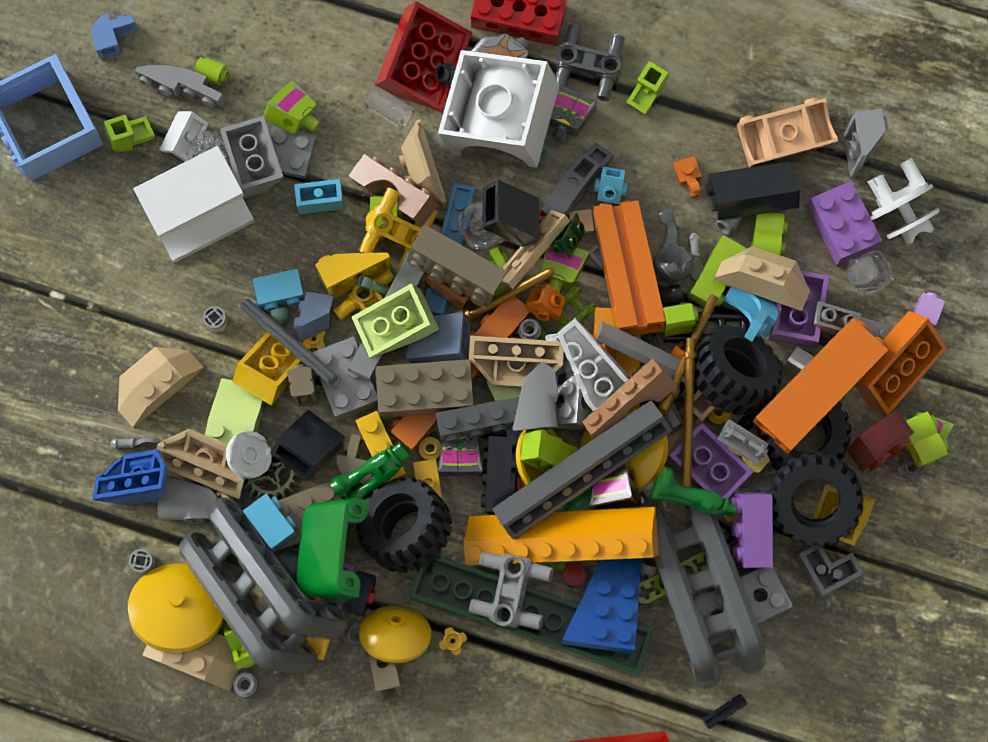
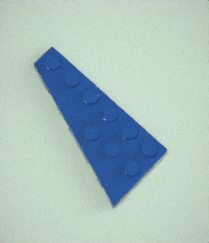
M642 558L600 560L561 644L634 653Z

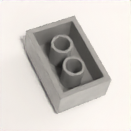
M354 336L312 352L338 376L337 381L333 385H328L320 378L337 422L378 407V398L371 379L368 381L348 371L358 350Z

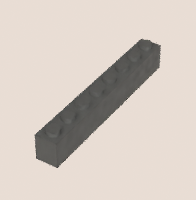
M649 401L495 506L493 511L503 528L514 540L672 432V429L654 403Z

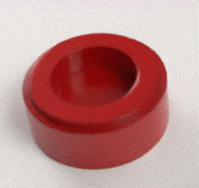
M577 563L567 565L563 571V581L571 588L580 587L586 580L584 567Z

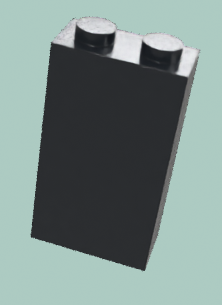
M789 161L710 173L709 183L705 184L706 195L711 197V211L716 212L718 220L799 208L800 189Z

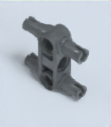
M570 24L565 42L560 45L555 63L557 70L555 78L559 85L567 87L570 74L600 80L597 99L607 102L610 99L613 84L618 81L623 62L621 52L625 38L621 35L613 34L608 52L578 46L581 27ZM565 55H569L572 57V59L567 61L564 60L562 57ZM608 65H612L616 69L613 71H609L605 67Z

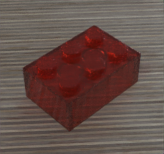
M895 410L860 434L846 450L862 473L868 468L872 472L881 466L888 457L891 459L900 453L911 442L909 438L914 432L899 411Z

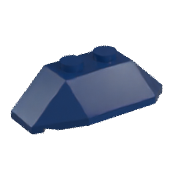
M156 449L120 457L109 466L104 474L101 473L96 477L92 500L123 505L163 500L168 467L161 451Z

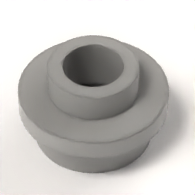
M533 319L524 320L518 328L519 336L521 339L537 340L541 335L540 324ZM531 328L534 330L532 334L526 333L527 329Z
M250 673L239 674L233 682L234 691L241 697L253 695L258 686L256 678ZM243 681H249L250 687L246 690L241 687Z

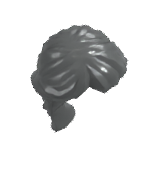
M667 209L659 215L660 221L667 225L668 230L664 238V245L654 257L653 267L663 280L677 282L688 277L695 264V258L689 250L680 246L678 240L679 227L676 225L672 213L673 210Z

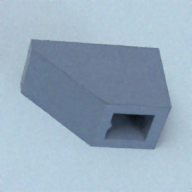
M306 292L304 301L300 300L298 313L300 316L295 317L293 329L297 331L298 341H304L330 327L334 309V296Z

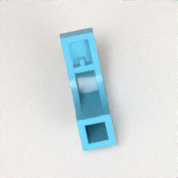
M734 287L729 289L724 298L725 302L739 309L749 319L750 328L745 334V338L753 341L756 335H763L764 337L768 335L778 317V310L773 301Z

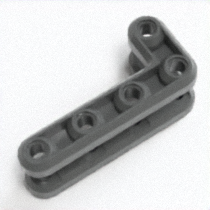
M228 498L216 499L208 508V518L221 539L213 546L204 534L199 532L188 533L179 544L181 557L252 660L259 667L268 671L296 674L309 673L318 662L316 651L305 639L307 637L322 639L339 638L347 628L345 614L331 603L314 601L307 598L240 506ZM231 552L234 553L238 563L245 571L238 580L225 560ZM255 585L269 605L262 614L249 594ZM280 619L290 629L291 636L281 635L274 630V626Z
M685 505L686 509L689 510L692 526L672 533L669 525L665 524L663 510L656 507L659 555L653 557L684 642L688 663L696 686L702 689L716 686L720 680L718 663L736 657L740 659L743 672L752 674L761 671L766 664L765 644L717 517L708 513L703 514L696 508ZM698 544L701 551L705 553L708 568L687 575L684 567L680 565L678 551ZM715 587L717 594L722 598L724 612L704 619L701 612L697 611L694 594ZM731 631L734 646L714 652L710 643L711 636Z

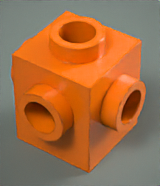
M546 283L530 289L525 308L539 320L546 322L560 317L565 297Z

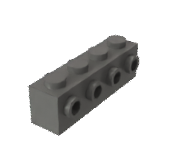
M519 397L436 413L441 441L455 442L460 440L461 437L469 436V438L482 436L483 433H501L506 431L507 428H512Z

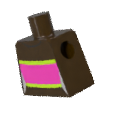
M626 463L591 487L590 506L595 510L619 509L642 505L635 471Z

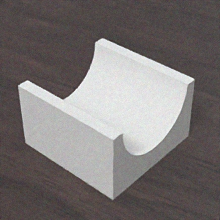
M461 50L438 131L439 136L453 155L461 156L464 147H489L512 154L523 160L528 166L537 168L559 88V83L548 62Z
M218 146L133 188L173 263L255 222L242 198L244 194Z

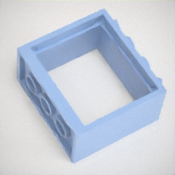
M56 54L0 81L1 138L6 148L12 154L11 158L17 169L19 168L23 176L27 174L31 181L104 145ZM60 81L85 129L27 158L2 109Z

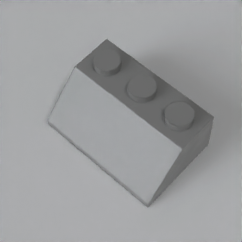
M882 109L854 112L845 130L843 142L850 179L858 175L873 155L877 146H879L881 138H883L885 131L888 129V120L886 116H883Z
M264 115L220 129L236 181L244 194L243 199L266 192L284 178Z

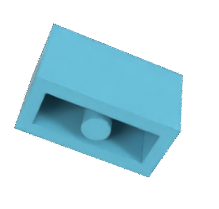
M340 179L294 185L299 215L344 209Z
M298 269L253 278L258 306L260 309L265 310V312H270V310L284 305L288 307L297 306L300 300L304 301L305 299Z
M265 494L244 509L243 512L271 550L275 552L297 535L293 530L297 526L289 515L284 518L279 510L283 507L275 496L270 499Z

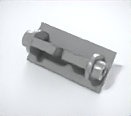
M728 419L717 438L718 441L755 464H758L761 457L764 458L768 452L766 448L769 444L730 419Z

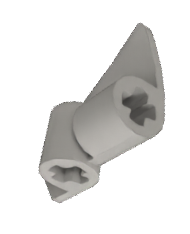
M541 362L523 379L513 431L536 428L548 431L558 428L555 407L558 398L555 370L544 362Z
M167 477L164 499L158 501L159 520H184V522L189 524H202L205 522V519H209L208 508L218 498L210 488Z

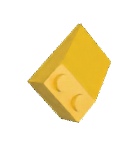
M388 253L326 255L315 264L319 278L328 295L334 296V299L352 291L357 284L359 276L373 280L386 269L392 270Z
M267 332L237 363L232 383L272 405L289 385L287 371L295 365L303 364V362Z

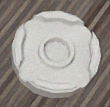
M246 431L235 435L229 441L226 448V460L234 474L241 478L252 479L261 476L269 469L272 462L271 448L268 447L267 440L257 432Z

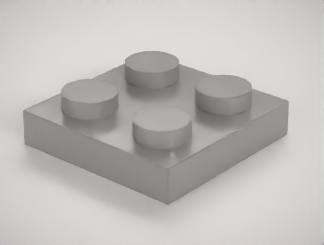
M272 126L270 137L282 174L306 179L316 142V135L300 131L296 134H291L280 127Z

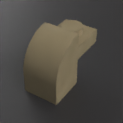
M351 434L350 440H346L344 446V453L347 456L337 455V466L341 475L351 473L367 461L358 459L362 444L361 435ZM373 474L367 475L362 480H360L355 486L361 485L362 483L370 479L373 476Z

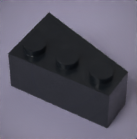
M489 436L488 448L484 447L483 461L488 463L487 471L483 470L482 485H486V494H481V508H485V514L496 515L493 508L515 493L517 438Z

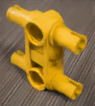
M387 187L379 206L376 205L366 216L365 231L367 233L358 250L363 253H373L379 238L385 237L404 246L405 249L397 267L400 269L415 238L423 227L418 224L413 225L393 215L392 209L400 193ZM433 211L425 225L431 228L438 211ZM381 216L382 224L377 227L376 221Z
M386 269L373 280L388 286L394 281L395 277L389 269ZM355 285L353 291L349 293L348 299L334 308L333 312L341 321L354 310L363 311L383 300V298L376 291ZM362 291H368L370 293V295L365 299H361L358 297L359 293Z

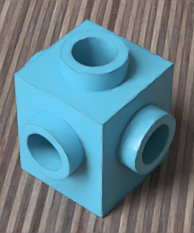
M609 167L602 168L601 179L596 178L594 192H598L597 201L611 205L620 204L621 196H626L628 183H623L625 170Z

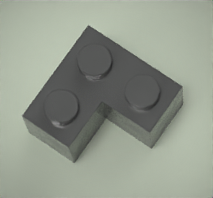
M818 544L795 557L818 599L865 574L853 552L831 563L822 547L818 548Z

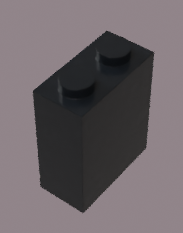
M501 180L492 182L482 188V229L522 247L538 240L539 198Z
M307 410L276 439L270 454L309 481L339 452L345 436L310 410Z

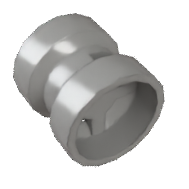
M211 306L204 311L203 321L211 333L221 334L228 328L229 320L222 308Z
M138 549L130 555L129 565L133 571L143 576L156 568V559L147 550Z

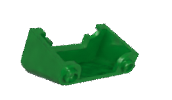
M346 499L318 502L307 506L304 510L295 583L310 600L342 604L359 597L360 580L354 572L343 570L347 525L348 523H359L366 518L369 500Z

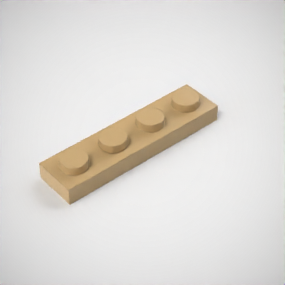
M553 210L547 214L539 224V239L524 247L521 246L502 268L507 272L501 285L514 289L520 283L524 275L534 266L539 257L549 248L550 244L569 223L570 220L565 214Z

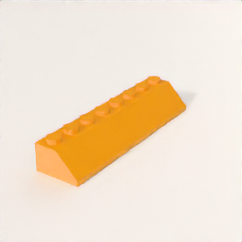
M656 507L553 512L514 540L503 528L496 515L469 516L464 538L465 565H479L482 552L501 556L507 553L521 555L531 559L533 563L655 557L659 555ZM514 560L512 564L519 562L517 560Z

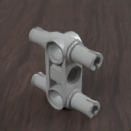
M482 552L479 565L499 570V581L494 602L489 603L472 599L469 613L489 617L491 622L500 626L516 628L521 625L540 630L543 616L525 612L522 609L529 578L550 582L553 576V568L535 564L531 559L521 555L507 553L501 556ZM514 560H517L521 565L519 573H515L512 570ZM504 608H507L511 613L508 621L504 620L501 615Z

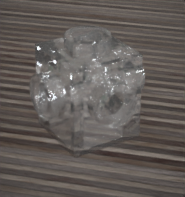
M204 130L199 132L197 137L190 142L195 157L216 146L219 147L225 159L228 157L220 132Z

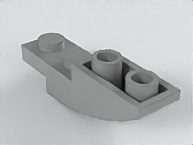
M166 65L140 66L135 70L140 83L147 87L152 85L158 88V91L165 96L170 97V95L178 98L182 91L189 98L197 97L201 99L202 103L210 108L215 106L221 109L225 103L222 93L209 87L210 84L207 76L195 71Z
M817 302L814 325L833 336L852 318L864 322L869 329L868 331L874 337L878 336L882 340L894 328L887 324L863 318L860 313L824 302Z

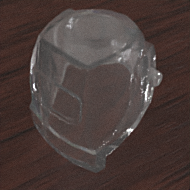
M882 251L867 252L855 259L850 258L848 260L849 264L846 268L848 281L859 292L866 293V295L881 290L896 280L892 264Z

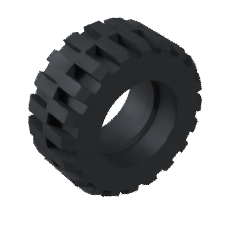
M721 325L710 330L695 349V353H698V358H695L694 386L697 390L701 391V396L705 400L708 399L712 402L711 405L716 408L720 407L723 412H733V415L753 414L758 412L779 389L782 381L781 365H778L779 359L777 355L773 354L771 346H767L764 343L765 340L760 336H755L754 340L750 341L744 337L748 330H744L743 327L738 325L734 327L732 325Z
M840 401L820 421L825 430L826 439L823 446L818 450L822 452V455L828 456L829 453L836 455L838 460H841L847 452L846 449L851 441L849 434L852 431L851 424L847 423L849 415L847 411L843 412L841 410L842 403ZM758 427L760 439L769 444L766 448L768 449L767 455L772 462L771 466L775 470L777 468L780 469L782 465L786 466L788 460L792 457L796 459L801 457L803 452L795 449L789 454L784 452L774 442V439L768 434L766 435Z
M815 451V454L808 455V452L801 453V457L797 459L792 457L788 460L786 466L782 465L778 470V475L774 476L770 494H772L773 519L776 524H779L780 531L784 535H790V540L796 543L802 541L803 545L811 547V544H818V548L825 547V543L831 542L832 545L839 543V538L842 536L847 538L851 534L850 530L857 527L859 516H862L864 502L860 481L854 470L848 467V463L843 459H836V455L830 453L828 456L822 455L820 451ZM812 479H821L832 483L839 493L837 509L829 516L820 519L803 516L796 510L793 502L794 493L798 486Z
M410 477L406 478V480L404 478L395 479L393 483L388 481L383 484L384 487L381 489L377 488L374 490L371 498L368 497L366 499L369 500L368 513L363 521L357 523V537L361 542L362 548L388 571L407 573L409 569L413 572L419 570L422 565L424 567L429 565L431 559L437 558L441 554L440 550L442 547L445 548L448 543L446 538L451 534L452 527L450 524H452V516L449 513L448 505L426 482ZM418 512L413 527L404 535L391 539V533L396 523L405 515Z

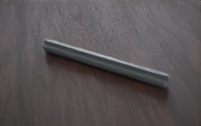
M245 299L240 304V308L307 367H310L328 385H333L337 381L338 376L334 371L250 299Z

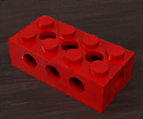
M475 0L471 13V28L498 34H508L516 38L523 37L526 40L557 46L567 8V0Z

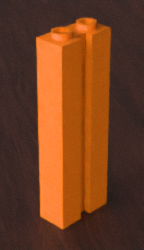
M625 200L620 202L619 206L614 207L607 203L594 206L593 224L615 327L632 336L664 332L666 320L639 201Z
M852 318L755 417L753 422L766 435L768 434L774 439V442L787 454L802 441L888 351L886 343L880 337H874L868 331L867 325L861 320L857 321Z

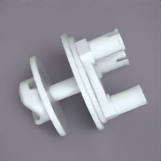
M910 158L900 164L909 181L908 186L892 192L883 174L867 181L877 198L875 201L879 208L871 212V220L898 208L906 224L886 236L888 239H891L901 234L906 244H912L915 236L920 232L932 233L934 227L929 218L940 212L939 208H936L919 217H916L908 202L933 188V185H928L925 182L914 160Z

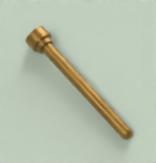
M549 267L517 284L514 289L510 288L493 297L488 307L483 305L473 309L463 308L456 313L463 312L472 325L475 318L552 277L555 274V270Z

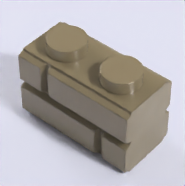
M299 364L287 371L289 387L295 405L301 407L317 404L319 402L317 387L311 368L306 367L305 364Z

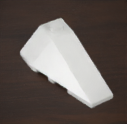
M576 318L557 333L587 405L595 411L631 377Z

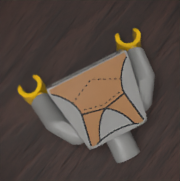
M503 34L499 37H485L471 50L472 52L527 59L529 54L526 50L528 42L523 37L514 40L508 34Z

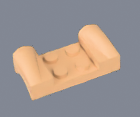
M815 97L804 101L805 104L754 118L753 115L741 118L737 124V129L748 166L754 167L779 158L836 144L838 137L830 122L826 98L818 100Z

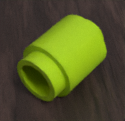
M200 57L195 65L194 71L207 76L208 81L213 84L221 85L229 77L227 65L211 58Z

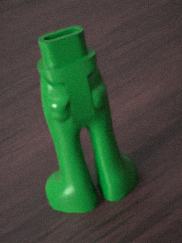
M399 442L394 447L390 445L351 473L337 475L330 480L331 486L335 493L341 497L347 494L346 499L366 500V497L374 489L390 480L401 467L406 465V461L412 457V453L402 442ZM369 474H373V476L370 479H368L358 487L352 489V487L355 486L364 477H366Z
M664 467L662 473H658L651 491V498L691 506L703 514L708 513L714 516L725 514L732 517L737 510V505L729 503V499L726 497L722 499L716 492L707 489L690 488L676 483L673 470Z

